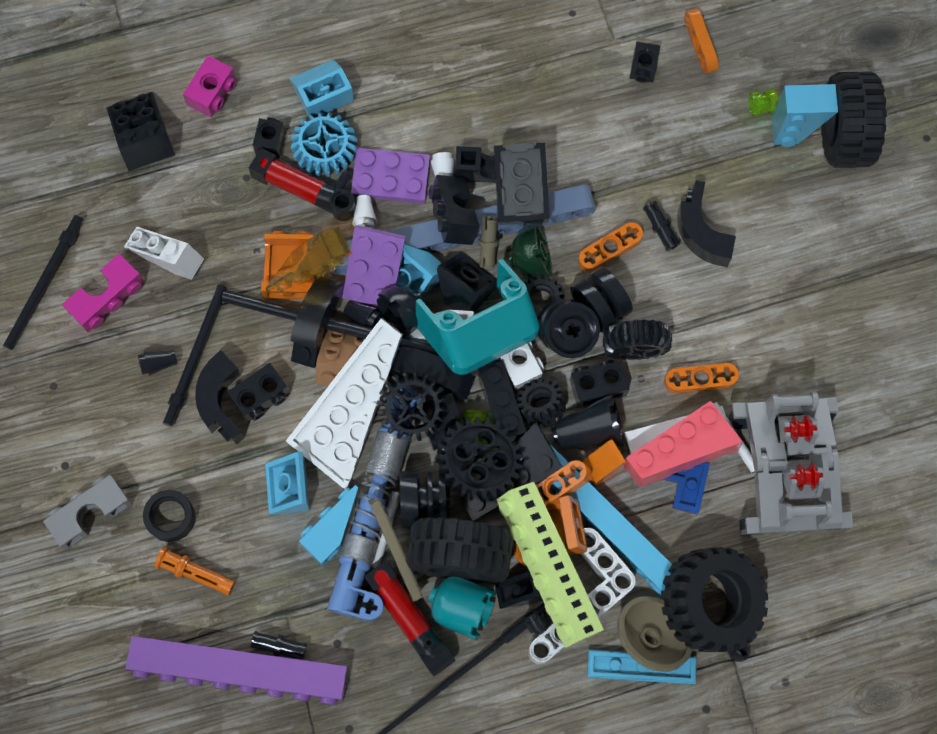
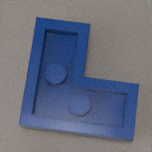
M704 462L694 466L692 469L683 470L662 479L677 483L672 509L696 515L699 514L710 463Z

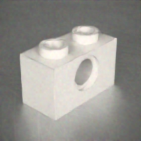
M531 342L497 358V361H503L514 393L523 389L525 384L530 386V381L534 380L536 383L538 378H542L544 367L540 358L533 356L530 350L533 348ZM519 355L524 357L526 362L516 364L512 358Z

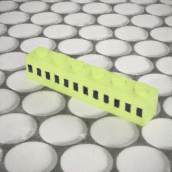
M531 482L509 490L497 499L499 510L506 519L511 536L519 547L523 562L527 565L532 575L534 585L539 590L545 603V609L551 616L557 629V635L565 648L603 631L604 629L535 483Z

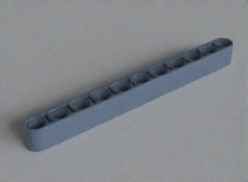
M579 185L548 193L549 222L498 225L497 222L496 237L584 217L594 213L596 206L590 186ZM497 205L475 210L480 226L474 243L478 242L479 238H481V218L483 216H492L493 220V217H497ZM438 220L386 231L406 236L405 245L429 253L464 245L444 243L441 232L438 231ZM352 240L336 243L328 247L327 251L334 274L341 275L347 273Z

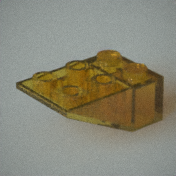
M339 226L318 233L293 250L265 288L266 291L277 289L278 292L284 291L292 287L293 283L297 282L298 285L310 281L313 276L317 278L329 274L330 270L343 265V259L351 255V252Z

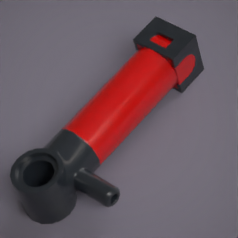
M260 148L249 166L251 178L265 185L270 183L331 213L339 221H348L354 216L356 208L354 196L350 191L344 189L351 178V175L346 171L341 173L333 187L277 160L275 154ZM341 202H346L349 204L345 208L337 207V205Z
M384 561L364 576L366 582L373 592L381 598L383 605L433 677L456 661L450 650L439 638L398 580L397 575L387 561Z

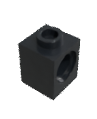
M636 41L630 79H635L641 83L653 82L660 45ZM645 62L649 66H642L640 63Z
M259 118L253 141L255 155L262 148L275 154L276 158L280 159L286 134L283 122L275 118ZM268 134L275 135L272 139H265V136Z

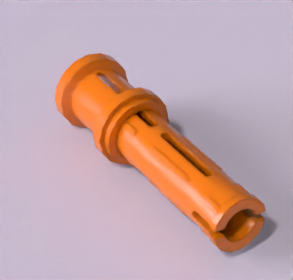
M166 546L162 547L154 564L156 569L163 568L174 573L177 578L185 576L204 586L226 594V596H230L236 583L234 579L232 580L191 562L187 555L180 556L169 551V547Z

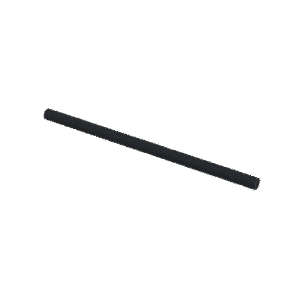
M224 290L221 298L224 303L293 321L296 320L299 311L297 308ZM330 317L325 329L365 339L373 328ZM402 336L399 349L401 346L410 347L439 356L429 343Z

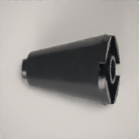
M613 395L606 396L558 420L555 423V427L551 428L554 443L559 442L561 447H601L611 439L617 447L625 445L624 434L621 435L620 432L622 424Z

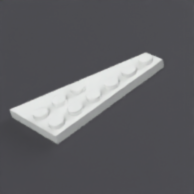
M384 319L379 320L286 440L288 444L297 451L302 452L304 457L344 489L350 485L378 407L377 400L381 398L379 392L384 390L385 382L389 376L403 336Z

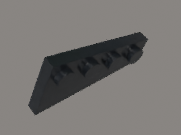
M535 423L514 444L521 445L520 450L516 454L523 455V459L518 463L523 468L517 473L520 477L517 482H513L514 486L512 489L531 482L537 485L563 467L538 423ZM499 460L494 464L500 468L504 467ZM465 493L460 500L472 521H477L499 508L497 499L501 496L497 493V497L492 501L487 495L484 502H481L479 495H476L473 501H470L469 493Z

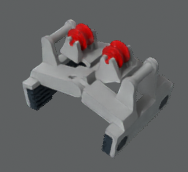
M810 392L809 395L779 397L778 394H771L766 401L732 403L727 418L734 429H748L754 470L757 473L754 474L757 517L739 520L740 536L853 528L852 511L842 512L839 455L835 448L836 440L832 421L837 415L836 413H838L836 397L818 398L817 392ZM774 423H779L780 443L777 440ZM784 443H787V451L785 450ZM804 456V460L787 461V457ZM783 482L788 500L813 498L814 505L791 506L790 503L784 502Z

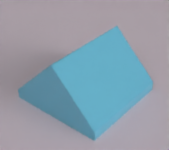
M298 451L266 463L269 515L310 511L306 460L303 453Z

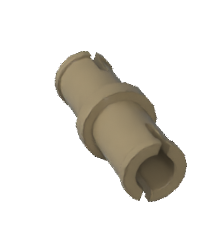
M483 216L481 218V238L478 240V244L481 246L479 266L483 268L485 264V268L490 269L495 267V251L499 242L496 238L498 218L493 217L492 220V216Z

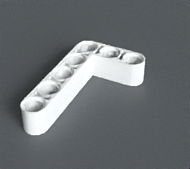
M584 528L585 536L593 539L594 546L587 548L588 552L580 553V555L603 581L588 594L590 602L598 618H600L629 594L635 585V577L596 530ZM601 556L608 557L611 560V567L602 568L598 564V558ZM616 577H625L629 583L628 588H619L615 583ZM598 593L607 595L609 599L608 605H598L595 601V595ZM554 624L530 644L528 654L531 661L536 664L547 663L565 648L563 642L554 635V630L556 629ZM542 644L547 647L548 655L545 658H538L534 654L533 649L536 645Z

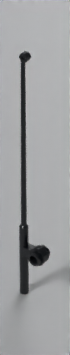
M543 602L536 609L529 611L523 619L504 632L499 640L378 734L390 732L503 644L512 641L526 629L530 633H534L535 636L544 633L549 627L547 625L548 620L544 616L547 614L545 603Z

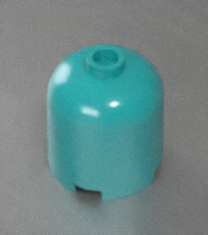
M448 577L441 582L439 587L434 586L430 593L429 602H432V617L440 625L477 641L481 636L477 631L480 625L486 627L494 607V602H491L490 598L492 596L495 597L497 592L494 589L460 577Z

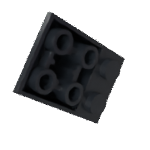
M153 92L140 94L135 98L124 102H117L112 106L106 107L118 148L128 171L175 156Z

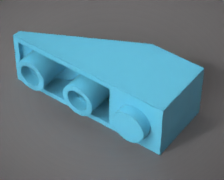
M356 485L352 489L346 488L338 497L340 501L333 508L331 506L327 507L319 516L321 520L314 527L309 525L300 535L302 537L299 541L301 546L323 568L343 547L342 545L350 526L358 495L360 494L359 488Z

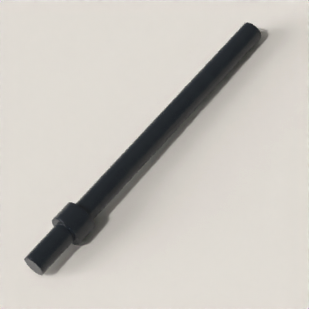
M74 215L66 231H62L58 238L60 241L5 340L3 347L13 350L68 247H72L76 240L75 234L84 220L82 217Z
M218 284L176 391L169 398L168 404L170 406L163 421V424L166 426H173L179 409H182L186 401L184 396L221 306L222 294L224 290H227V287Z

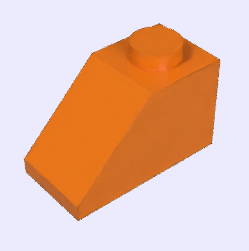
M612 439L582 461L591 470L589 483L591 482L594 488L621 473L626 463Z

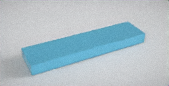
M588 650L587 678L695 685L696 657L690 656L680 668L674 671L658 672L640 665L627 652Z

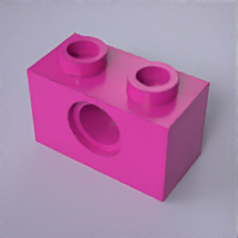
M207 55L183 93L186 105L212 118L214 113L222 108L224 97L228 91L231 92L236 85L233 67ZM212 85L217 86L216 88H214V89H212V90H208V89H207L209 86H212Z

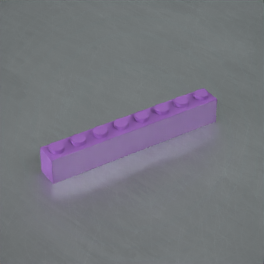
M135 636L131 638L125 668L133 671L132 676L149 679V674L160 675L159 680L175 683L176 678L187 679L186 684L202 686L203 682L213 683V688L229 690V686L232 685L239 686L240 692L256 694V689L267 690L266 695L282 698L283 693L294 694L293 699L300 701H309L310 697L321 698L320 703L336 705L337 701L344 700L348 675L347 666Z

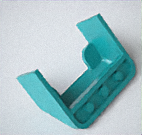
M503 259L498 260L496 288L505 300L465 320L458 313L449 310L434 315L421 299L416 300L417 329L447 366L456 374H468L535 340L539 335V321L526 285Z

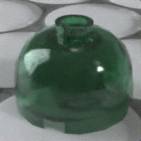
M539 227L520 232L512 242V252L508 253L511 267H516L518 272L525 277L536 278L541 276L542 278L552 273L550 252L546 253L544 245L547 243Z

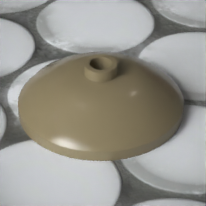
M642 596L629 601L621 610L617 622L618 635L627 653L640 665L653 671L670 672L680 668L689 659L692 649L686 647L685 642H679L674 637L675 630H669L666 624L668 620L667 615H663L661 608L664 607V600L651 596Z

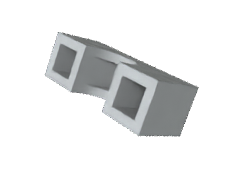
M111 475L98 478L93 482V487L86 492L81 491L71 497L70 503L64 507L53 509L49 512L48 518L43 520L58 545L67 551L89 536L82 524L83 517L89 510L101 509L105 516L112 520L133 505Z

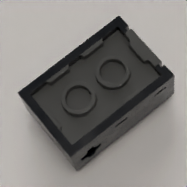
M534 143L505 145V148H503V145L494 146L498 225L549 222L545 143H536L535 146Z

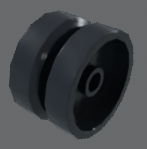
M598 267L589 274L588 281L580 280L570 289L574 300L593 310L599 320L601 333H604V330L609 326L614 325L615 318L622 320L633 311L632 302L617 278L604 267Z
M560 298L552 300L543 307L538 315L540 325L538 338L545 347L561 357L571 359L582 357L590 352L598 341L600 326L597 316L592 309L574 299Z

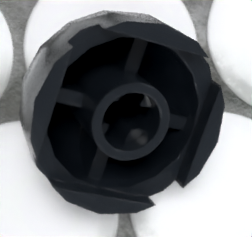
M399 285L392 286L377 295L379 296L377 304L386 322L392 321L396 326L394 328L403 334L404 337L417 330L416 300L421 299L425 303L424 298L418 291L414 292L406 286Z

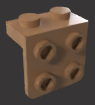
M326 330L316 361V384L329 386L365 339Z

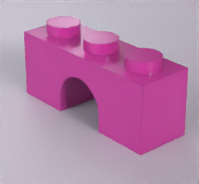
M120 254L116 255L100 270L108 281V287L103 294L91 296L80 288L62 304L65 310L87 332L98 328L110 312L117 311L122 306L123 301L129 295L137 293L144 283L141 275Z

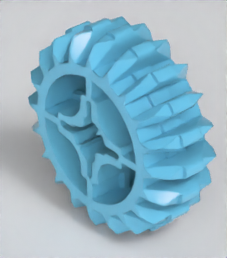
M319 111L317 118L310 114L308 122L303 119L301 120L302 127L295 126V135L291 136L294 160L299 161L301 169L306 167L309 174L315 170L316 176L319 177L322 172H325L326 176L329 177L330 171L334 170L336 174H339V167L347 169V161L353 162V154L357 152V147L355 146L357 144V137L354 136L355 131L353 127L349 128V122L347 120L342 121L340 115L333 118L332 113L329 111L327 116L323 117V114ZM326 130L333 131L337 134H330ZM323 137H325L326 151L323 150L322 146ZM339 151L336 155L330 157L332 153ZM309 152H311V154H318L322 158L313 157L309 154Z

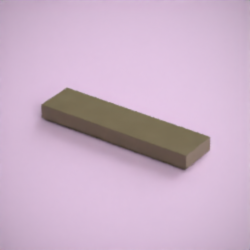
M377 497L368 500L412 600L416 601L422 598L420 588L406 562L407 559L381 501Z

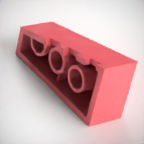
M709 401L626 457L624 468L640 488L669 477L674 473L692 469L694 466L704 462H711L726 454L736 453L740 450L743 441L715 405Z

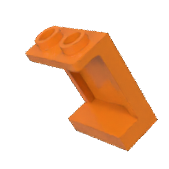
M281 231L264 234V281H261L263 298L303 300L315 282L317 245L315 235L304 231L297 232L296 234H286Z
M569 495L560 497V503L554 505L548 512L568 555L573 556L588 552L578 500ZM516 543L514 546L515 557L521 564L526 565Z

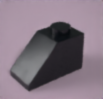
M530 571L504 580V582L494 583L500 609L543 600L539 590L534 585Z

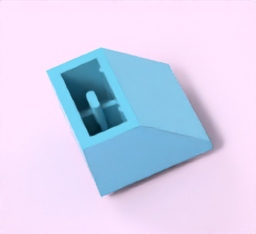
M334 59L289 78L308 118L310 114L316 118L319 111L325 114L354 101L352 87L343 69Z

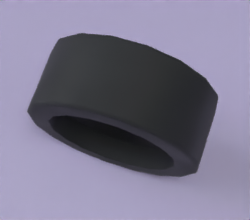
M164 490L154 494L146 502L143 510V523L148 532L158 540L165 542L179 541L186 537L193 529L196 520L195 509L189 499L182 493L174 490ZM166 501L177 502L184 509V521L174 531L161 530L154 522L156 508Z

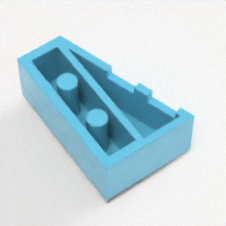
M836 84L785 85L772 116L774 145L792 147L795 144H799L838 113Z

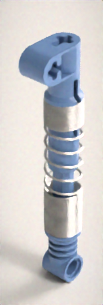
M408 385L400 388L407 395H415L417 393L414 388ZM393 396L390 410L396 419L403 405L399 404L396 396ZM411 400V403L407 405L408 409L406 412L415 411L417 400H413V402ZM408 418L402 424L410 426L409 423H411L412 418ZM391 423L378 429L376 440H374L373 450H371L372 452L365 470L369 475L373 476L371 484L362 482V485L370 487L368 495H358V498L361 499L358 509L354 508V511H357L354 522L350 521V524H353L351 532L346 534L342 545L341 555H339L338 559L340 568L327 610L364 622L377 620L383 611V602L378 595L361 590L364 576L371 569L374 553L377 550L378 543L376 541L380 539L378 534L380 527L368 500L374 497L379 498L384 510L388 513L386 504L392 500V497L385 489L396 487L394 481L398 480L400 468H402L401 463H403L402 461L409 443L406 439L407 433L403 432L401 439L396 438L398 429H395L391 434L388 433L387 430L392 425ZM387 481H390L393 486L386 487ZM386 494L389 499L383 500V495ZM361 533L366 534V537L360 536ZM355 563L357 566L353 580H347L351 565ZM358 595L364 596L363 605H367L368 601L373 602V607L377 610L366 614V609L361 607L359 614L353 613Z

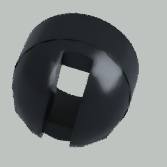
M747 643L742 648L746 654L744 657L739 650L728 652V655L735 662H743L750 656V646Z

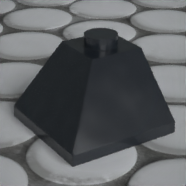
M463 252L437 267L444 304L451 308V310L475 312L496 289L497 279Z

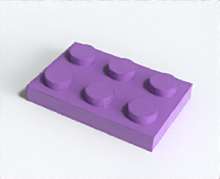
M357 148L351 193L354 197L368 195L371 199L425 204L430 155Z
M356 225L342 298L378 306L377 299L379 296L377 295L392 286H397L406 236Z

